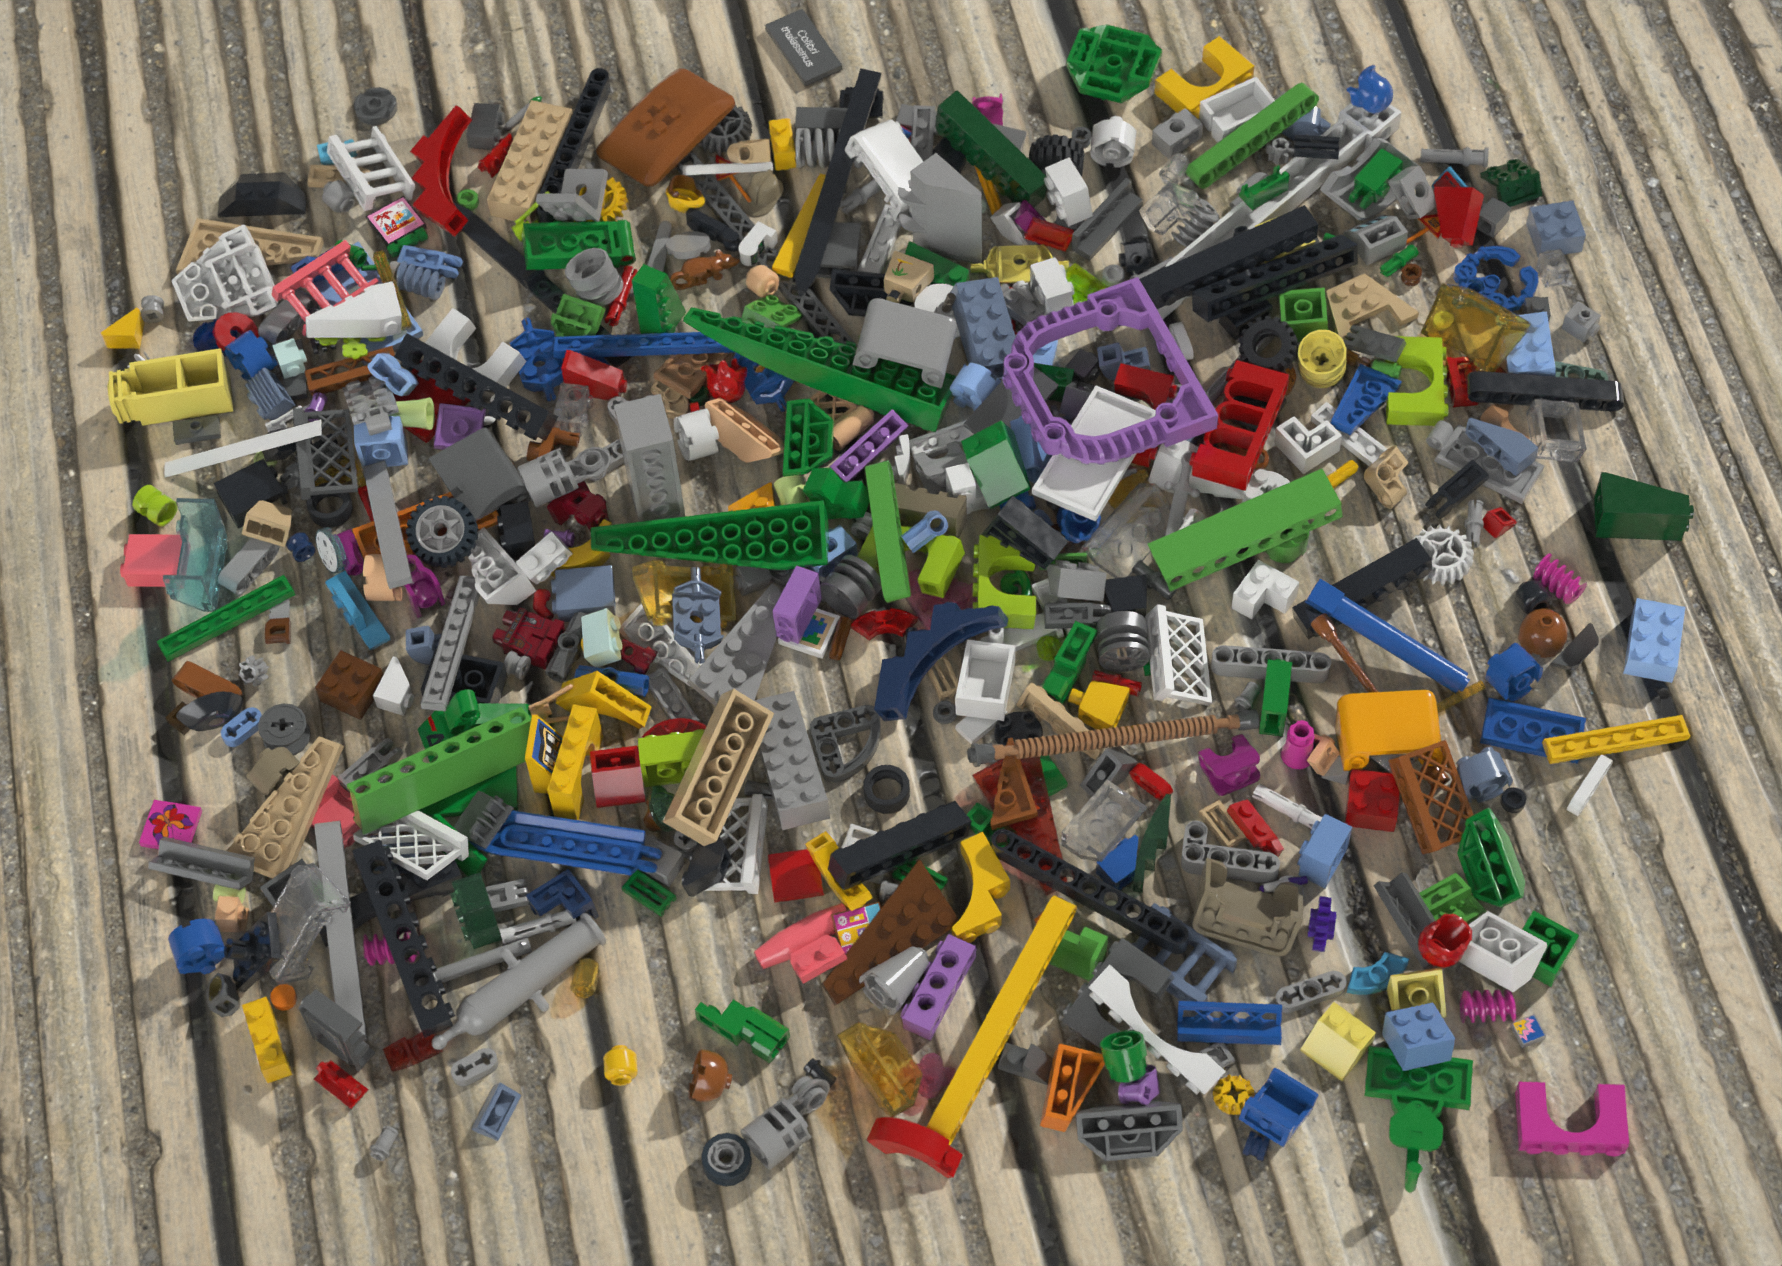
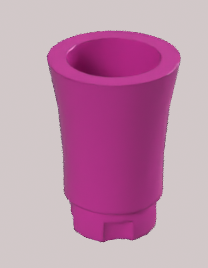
M1299 720L1290 726L1286 741L1281 748L1280 755L1282 761L1293 769H1304L1310 766L1307 759L1314 750V731L1307 721Z

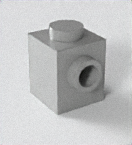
M1578 301L1565 315L1562 329L1585 343L1590 336L1594 337L1598 333L1601 315Z

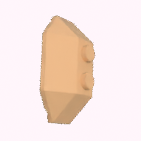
M722 398L706 402L705 409L707 408L709 411L711 426H716L719 439L717 440L723 447L737 455L741 461L749 463L784 453L782 439L748 412L727 403Z

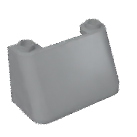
M873 299L867 307L853 365L872 368L877 364L878 358L923 369V381L931 386L942 388L957 323L949 316L884 299Z

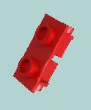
M510 133L505 138H501L491 152L478 161V169L482 172L486 170L491 178L500 171L514 140Z
M331 1060L326 1063L324 1061L320 1062L316 1068L319 1072L313 1080L350 1109L368 1091V1088Z

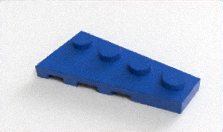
M1360 364L1330 424L1335 429L1351 435L1387 401L1388 392L1395 393L1400 388L1402 381Z

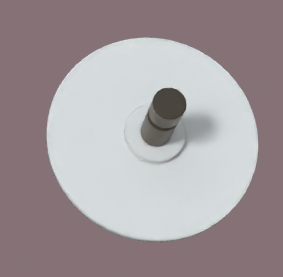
M934 284L926 287L916 297L914 307L949 316L956 321L952 309L956 296L954 293H950L954 286ZM958 326L954 339L960 337Z

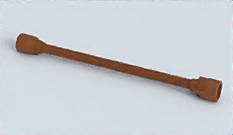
M1324 613L1314 619L1311 623L1313 629L1322 639L1332 644L1346 665L1352 670L1355 677L1361 682V685L1365 687L1366 692H1378L1364 671H1362V668L1358 666L1353 656L1345 649L1344 644L1338 639L1337 629L1329 616ZM1427 766L1425 775L1435 780L1439 768ZM1443 771L1439 782L1445 785L1449 782L1450 778Z

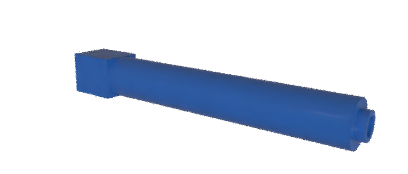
M1322 579L1318 580L1305 603L1323 614L1326 613L1329 617L1332 616L1452 692L1456 693L1458 690L1463 692L1470 681L1467 678L1468 672L1345 597V593Z

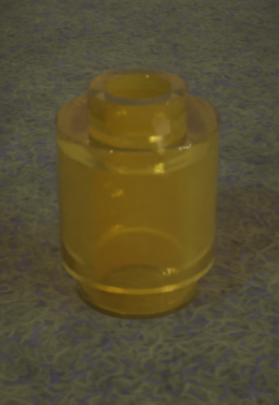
M581 959L579 964L576 965L570 990L576 997L586 999L595 994L600 975L599 964L591 959Z

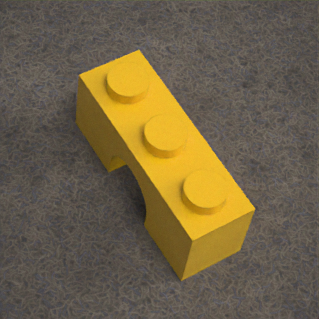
M267 996L243 1004L242 1008L257 1059L267 1084L292 1075L286 1052L278 1034L279 1029Z

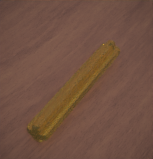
M383 250L373 253V260L382 283L393 282L402 315L401 330H408L411 328L412 323L386 254Z

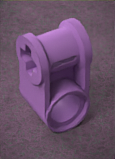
M1147 1065L1145 1068L1146 1073L1140 1079L1120 1083L1118 1096L1122 1104L1140 1102L1142 1105H1148L1155 1096L1160 1094L1157 1070L1154 1065Z

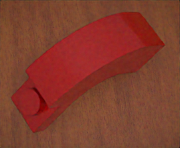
M894 1117L876 1118L866 1140L885 1154L901 1153L917 1158L946 1178L954 1177L963 1157L962 1153L949 1145L950 1140L939 1133L917 1123Z

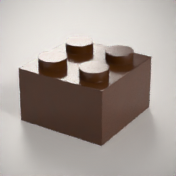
M340 650L315 686L320 702L361 720L374 701L373 695L383 677V672L381 668Z

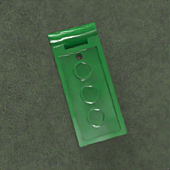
M627 220L523 223L522 240L527 270L566 269L567 264L573 257L591 248H601L606 251L614 268H618L619 265L629 266L636 261L631 225Z

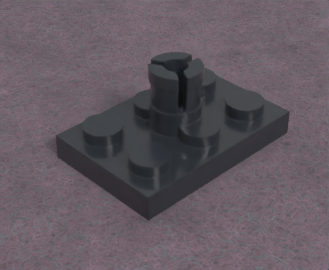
M266 912L238 940L227 939L226 943L228 945H224V956L226 959H233V980L235 981L237 991L246 992L281 959L276 913Z

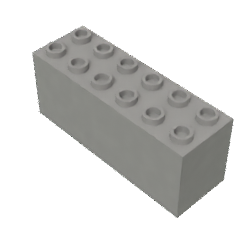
M661 394L649 395L641 399L615 404L614 409L628 485L638 522L685 517L674 440Z

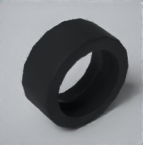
M329 482L321 483L316 487H325ZM349 492L311 495V499L306 500L310 518L321 527L332 528L340 526L352 514L353 505ZM334 496L343 500V505L335 512L320 513L316 510L317 504L326 497Z
M893 765L877 766L868 772L864 779V799L867 805L874 811L882 814H892L901 810L907 804L910 797L909 779L906 773L899 767ZM892 779L900 783L901 792L893 799L883 800L873 794L872 787L879 780Z

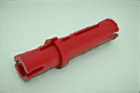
M632 266L624 267L621 276L624 283L623 289L619 296L609 303L610 307L604 321L607 324L609 319H611L610 326H617L622 312L626 310V301L632 288V279L638 272L635 268L633 273H631L634 268Z

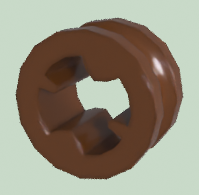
M1412 263L1406 264L1402 269V283L1407 286L1419 284L1422 276L1421 267Z

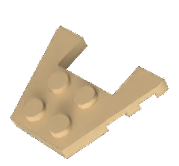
M1365 273L1326 290L1325 294L1330 315L1334 321L1335 332L1343 340H1347L1345 336L1350 332L1349 329L1352 325L1385 310L1390 311L1400 326L1417 319L1419 315L1416 309Z

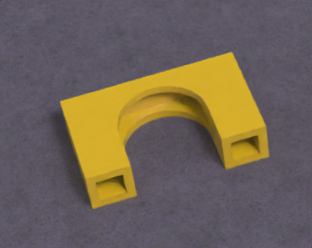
M1218 36L1203 46L1202 61L1220 76L1221 79L1217 83L1207 87L1194 86L1185 81L1173 69H1170L1155 79L1154 94L1176 113L1186 108L1199 119L1200 101L1252 79L1254 65Z
M573 704L547 789L554 817L579 820L584 803L581 788L585 756H590V751L600 750L603 739L596 708Z

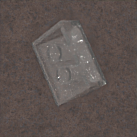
M1107 779L1064 828L1061 845L1080 859L1102 862L1146 811L1147 806Z

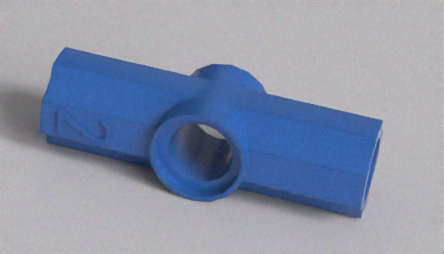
M579 665L575 671L574 678L595 671L600 672L609 679L616 676L615 683L636 696L645 697L650 686L648 675L617 671L611 667L604 669Z

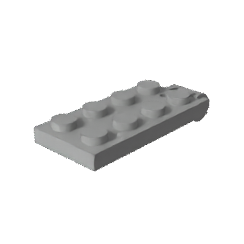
M371 376L368 378L369 380L363 382L353 381L348 383L346 387H342L354 425L366 422L370 436L392 430L388 415L399 412L393 392L388 389L385 381L375 376Z
M1440 420L1436 423L1426 439L1427 444L1431 448L1441 450L1435 457L1434 462L1458 472L1467 463L1474 460L1490 477L1482 485L1520 504L1523 503L1541 475L1544 465L1534 461L1515 476L1510 471L1505 470L1501 463L1493 456H1489L1478 443L1470 440L1465 433L1466 427L1458 424L1453 432V427L1448 422Z

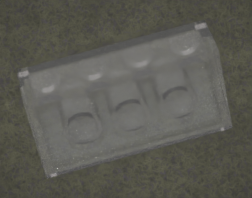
M1138 483L1095 531L1091 538L1086 541L1082 546L1083 550L1096 566H1099V568L1114 578L1129 577L1133 573L1131 570L1136 562L1139 560L1143 561L1151 552L1147 544L1165 536L1171 504L1156 483Z

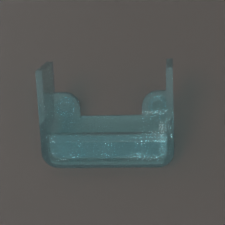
M177 498L176 504L181 518L176 522V532L180 534L182 545L177 575H163L166 594L170 595L172 600L204 612H213L217 609L221 586L218 583V576L224 567L227 532L215 499Z

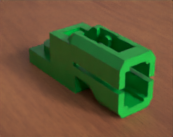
M1077 621L1073 624L1055 657L1053 668L1041 685L1049 697L1052 695L1057 699L1054 701L1064 705L1086 665L1087 652L1097 636L1096 629Z
M734 999L722 1015L715 1006L710 1004L707 1006L702 1002L694 1009L696 1019L736 1046L744 1040L751 1045L753 1054L769 1064L779 1054V1050L775 1049V1047L782 1050L790 1038V1032L787 1027L754 1006L745 1007Z

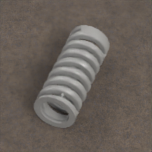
M797 128L796 167L802 168L805 166V160L807 159V164L810 168L816 166L817 160L821 168H826L829 158L831 161L835 149L833 130L831 128L827 129L825 147L823 149L822 131L820 128L815 129L812 150L810 130L808 128ZM856 156L854 166L860 169L863 166V162L858 163V156Z

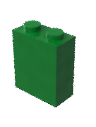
M1268 659L1259 734L1283 737L1288 708L1292 662H1286L1282 659Z

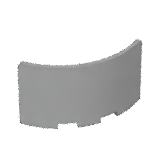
M1375 137L1365 151L1356 159L1358 163L1352 168L1346 166L1341 170L1332 171L1320 189L1360 221L1378 215L1397 200L1391 187L1384 198L1381 197L1376 204L1372 202L1365 210L1360 208V202L1364 196L1361 195L1354 203L1348 200L1349 195L1354 190V178L1381 148L1402 160L1403 170L1406 167L1419 166L1384 138Z

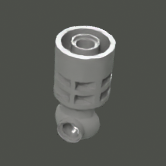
M591 447L580 452L575 459L566 462L561 448H558L518 466L517 469L535 507H538L578 489L577 484L586 479L592 481L602 479L610 466L611 458L606 449Z
M809 1076L800 1078L792 1088L794 1095L788 1100L781 1098L772 1107H769L763 1114L740 1130L743 1139L748 1144L752 1153L769 1170L789 1156L791 1152L798 1149L805 1141L812 1138L807 1130L808 1125L802 1116L823 1105L830 1090V1084L826 1080L811 1079Z

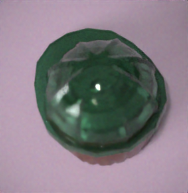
M660 785L651 788L649 799L645 802L648 805V810L643 821L646 828L651 832H669L674 829L664 823L663 820L675 794L667 792Z

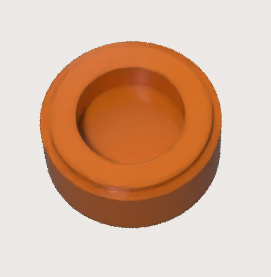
M281 984L272 990L270 999L277 1010L287 1011L296 1004L297 994L292 986Z

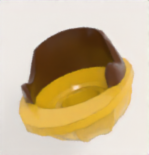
M687 175L674 176L665 191L669 205L678 212L686 213L689 208L696 209L705 204L702 190H698L694 179Z

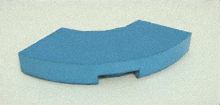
M1384 952L1382 958L1372 966L1364 968L1353 967L1346 993L1368 995L1386 990L1390 975L1404 973L1409 963V958Z

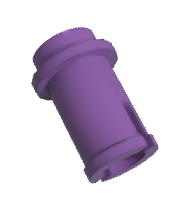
M314 393L309 407L304 412L322 411L327 402V397L322 393H319V396L318 393ZM309 419L308 421L313 422L318 419Z
M545 530L544 537L552 531L567 547L573 546L575 535L570 530L565 532Z

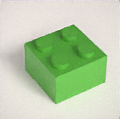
M1325 287L1290 290L1279 295L1281 321L1288 323L1289 327L1294 331L1298 342H1301L1310 332L1328 330Z

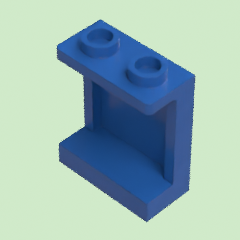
M1274 1068L1268 1080L1253 1098L1250 1096L1245 1102L1239 1120L1284 1147L1312 1112L1319 1095L1278 1068Z

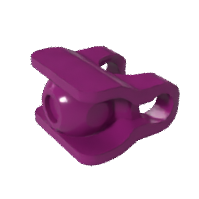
M407 555L408 563L415 564L416 569L411 572L413 583L404 585L415 616L420 618L422 615L419 608H429L436 601L443 606L445 605V600L439 581L434 573L424 567L417 556Z
M1243 734L1231 737L1233 753L1230 755L1219 756L1210 748L1198 751L1200 767L1207 776L1213 790L1219 796H1225L1258 782L1261 778L1260 772L1256 767L1260 762V755Z

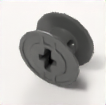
M285 703L274 705L267 709L260 717L258 729L266 748L273 750L278 747H285L293 755H296L308 745L311 737L310 727L306 722L305 714L295 705Z

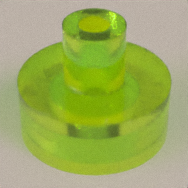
M1049 635L1041 637L1036 644L1038 657L1045 661L1055 660L1060 649L1059 640Z

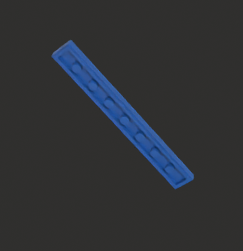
M701 332L554 337L553 341L554 359L564 358L567 350H572L587 357L735 353Z

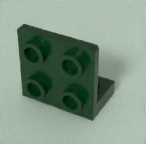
M1511 159L1501 166H1491L1486 171L1480 173V178L1496 187L1498 200L1504 202L1509 207L1543 196L1539 171L1519 159Z

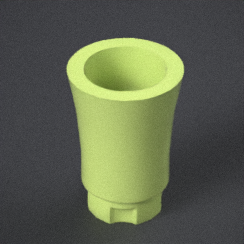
M431 398L396 401L399 412L388 415L400 416L403 427L431 430L435 420L434 404Z
M786 476L774 483L780 505L807 502L806 494L802 491L806 484V479L803 476Z

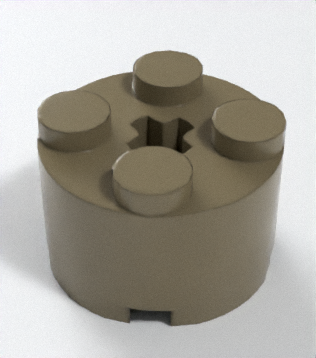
M278 747L273 750L266 748L259 754V760L247 773V778L267 799L274 790L277 791L284 782L283 779L289 772L292 773L300 761L285 747Z

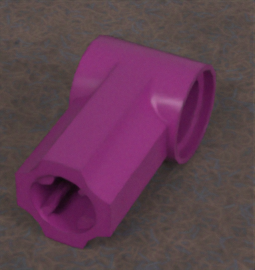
M348 529L329 537L337 557L339 556L347 574L354 576L363 572L364 560L359 552V546L352 530Z

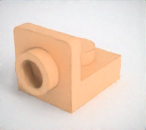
M1314 733L1316 748L1311 752L1307 761L1317 774L1325 776L1340 752L1335 747V741L1325 734L1320 736Z

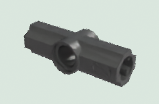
M574 613L566 631L558 638V647L545 671L546 675L554 681H565L574 662L581 657V640L583 638L581 617L587 615L585 613Z

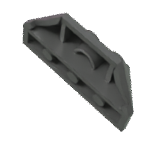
M1151 1100L1148 1105H1142L1140 1102L1106 1104L1076 1113L1078 1140L1105 1161L1158 1157L1176 1136L1183 1131L1180 1103Z

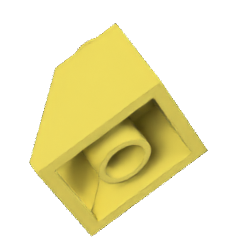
M1333 1002L1318 1020L1300 1051L1340 1081H1343L1368 1051V1047L1373 1045L1376 1032Z

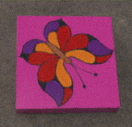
M154 800L139 841L140 846L159 849V840L163 837L192 843L202 814L201 807Z

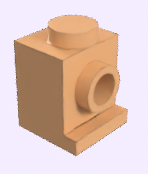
M219 896L215 921L221 932L246 933L250 910L242 905L239 897Z

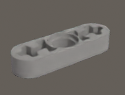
M1330 971L1283 987L1276 993L1275 1004H1282L1283 1013H1291L1338 997L1345 991L1346 978L1339 971ZM1330 980H1334L1335 983L1340 982L1338 988H1335L1334 985L1328 986ZM1309 986L1314 987L1318 994L1315 997H1307L1303 990ZM1283 996H1286L1288 999L1293 998L1291 1004H1287L1286 1001L1281 1002Z

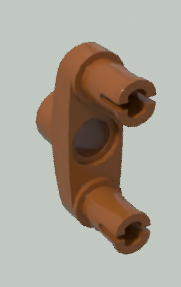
M553 427L546 441L542 439L541 443L529 442L526 460L532 461L554 451L555 445L557 446L558 444L578 448L580 433L560 430L558 427Z

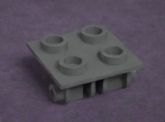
M478 790L454 825V828L466 836L469 841L487 849L514 808L503 803L500 797L495 795L493 798Z

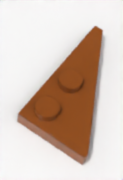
M1013 738L1008 739L1006 746L1014 745ZM1016 755L1005 756L1002 769L1000 770L993 817L991 818L992 830L1038 817L1020 759H1017Z

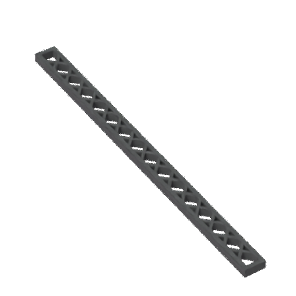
M692 150L675 166L681 175H684L683 164L690 160L693 162V165H704ZM712 174L687 175L694 179L697 189L702 190L705 203L718 219L735 232L737 231L739 235L738 241L741 243L745 238L742 236L743 232L749 233L755 224ZM695 176H703L705 181L695 180ZM707 190H715L717 195L707 194ZM719 204L729 205V209H721ZM731 218L741 219L740 224L731 223L730 221ZM767 247L765 252H762L759 256V261L756 264L765 265L772 270V266H768L767 261H775L779 252L775 248ZM795 275L789 281L779 280L778 290L803 315L802 318L819 338L835 334L840 336V340H833L836 343L846 344V341L854 342L810 289L802 297L791 294L792 290H797ZM804 305H814L815 309L814 311L805 310ZM817 319L827 320V325L817 324Z

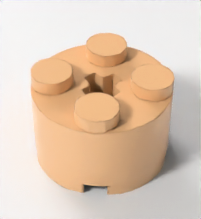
M381 554L366 555L363 565V576H366V584H363L366 600L402 601V587L389 589Z

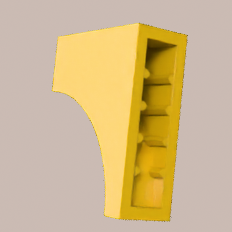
M595 671L562 683L561 689L570 684L573 685L572 689L557 697L556 704L571 713L573 704L596 708L598 714L617 718L638 729L645 727L652 706L600 672Z

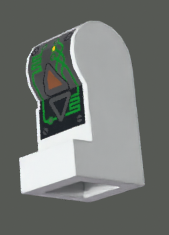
M758 221L739 245L741 263L746 266H753L758 263L759 256L767 247L773 249L778 243L776 230Z

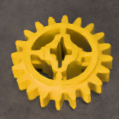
M611 177L606 182L599 222L617 221L616 217H623L622 211L627 210L626 203H628L625 188L622 187L620 181L615 182L614 177ZM583 187L580 190L579 196L586 193L587 187ZM586 220V221H584V222H595V221H593V220Z

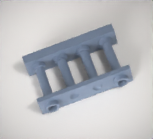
M1153 903L1151 908L1187 927L1189 931V944L1195 947L1178 970L1172 972L1175 978L1166 991L1180 1001L1207 1002L1208 996L1205 991L1224 968L1232 973L1236 970L1237 958H1235V955L1230 950L1222 949L1173 916L1168 908L1160 907ZM1153 924L1149 927L1153 930H1158L1161 926ZM1140 936L1135 943L1131 944L1143 952V948L1149 941ZM1175 936L1171 938L1175 942H1180L1183 940V938L1180 936ZM1162 948L1157 956L1152 957V959L1164 967L1163 963L1171 953ZM1204 953L1216 962L1199 984L1192 986L1185 981L1184 977Z

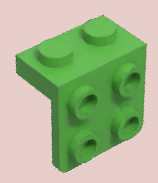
M767 295L744 306L741 321L753 325L755 321L764 323V327L775 329V325L787 327L802 319L803 315L795 306L781 302L774 295Z

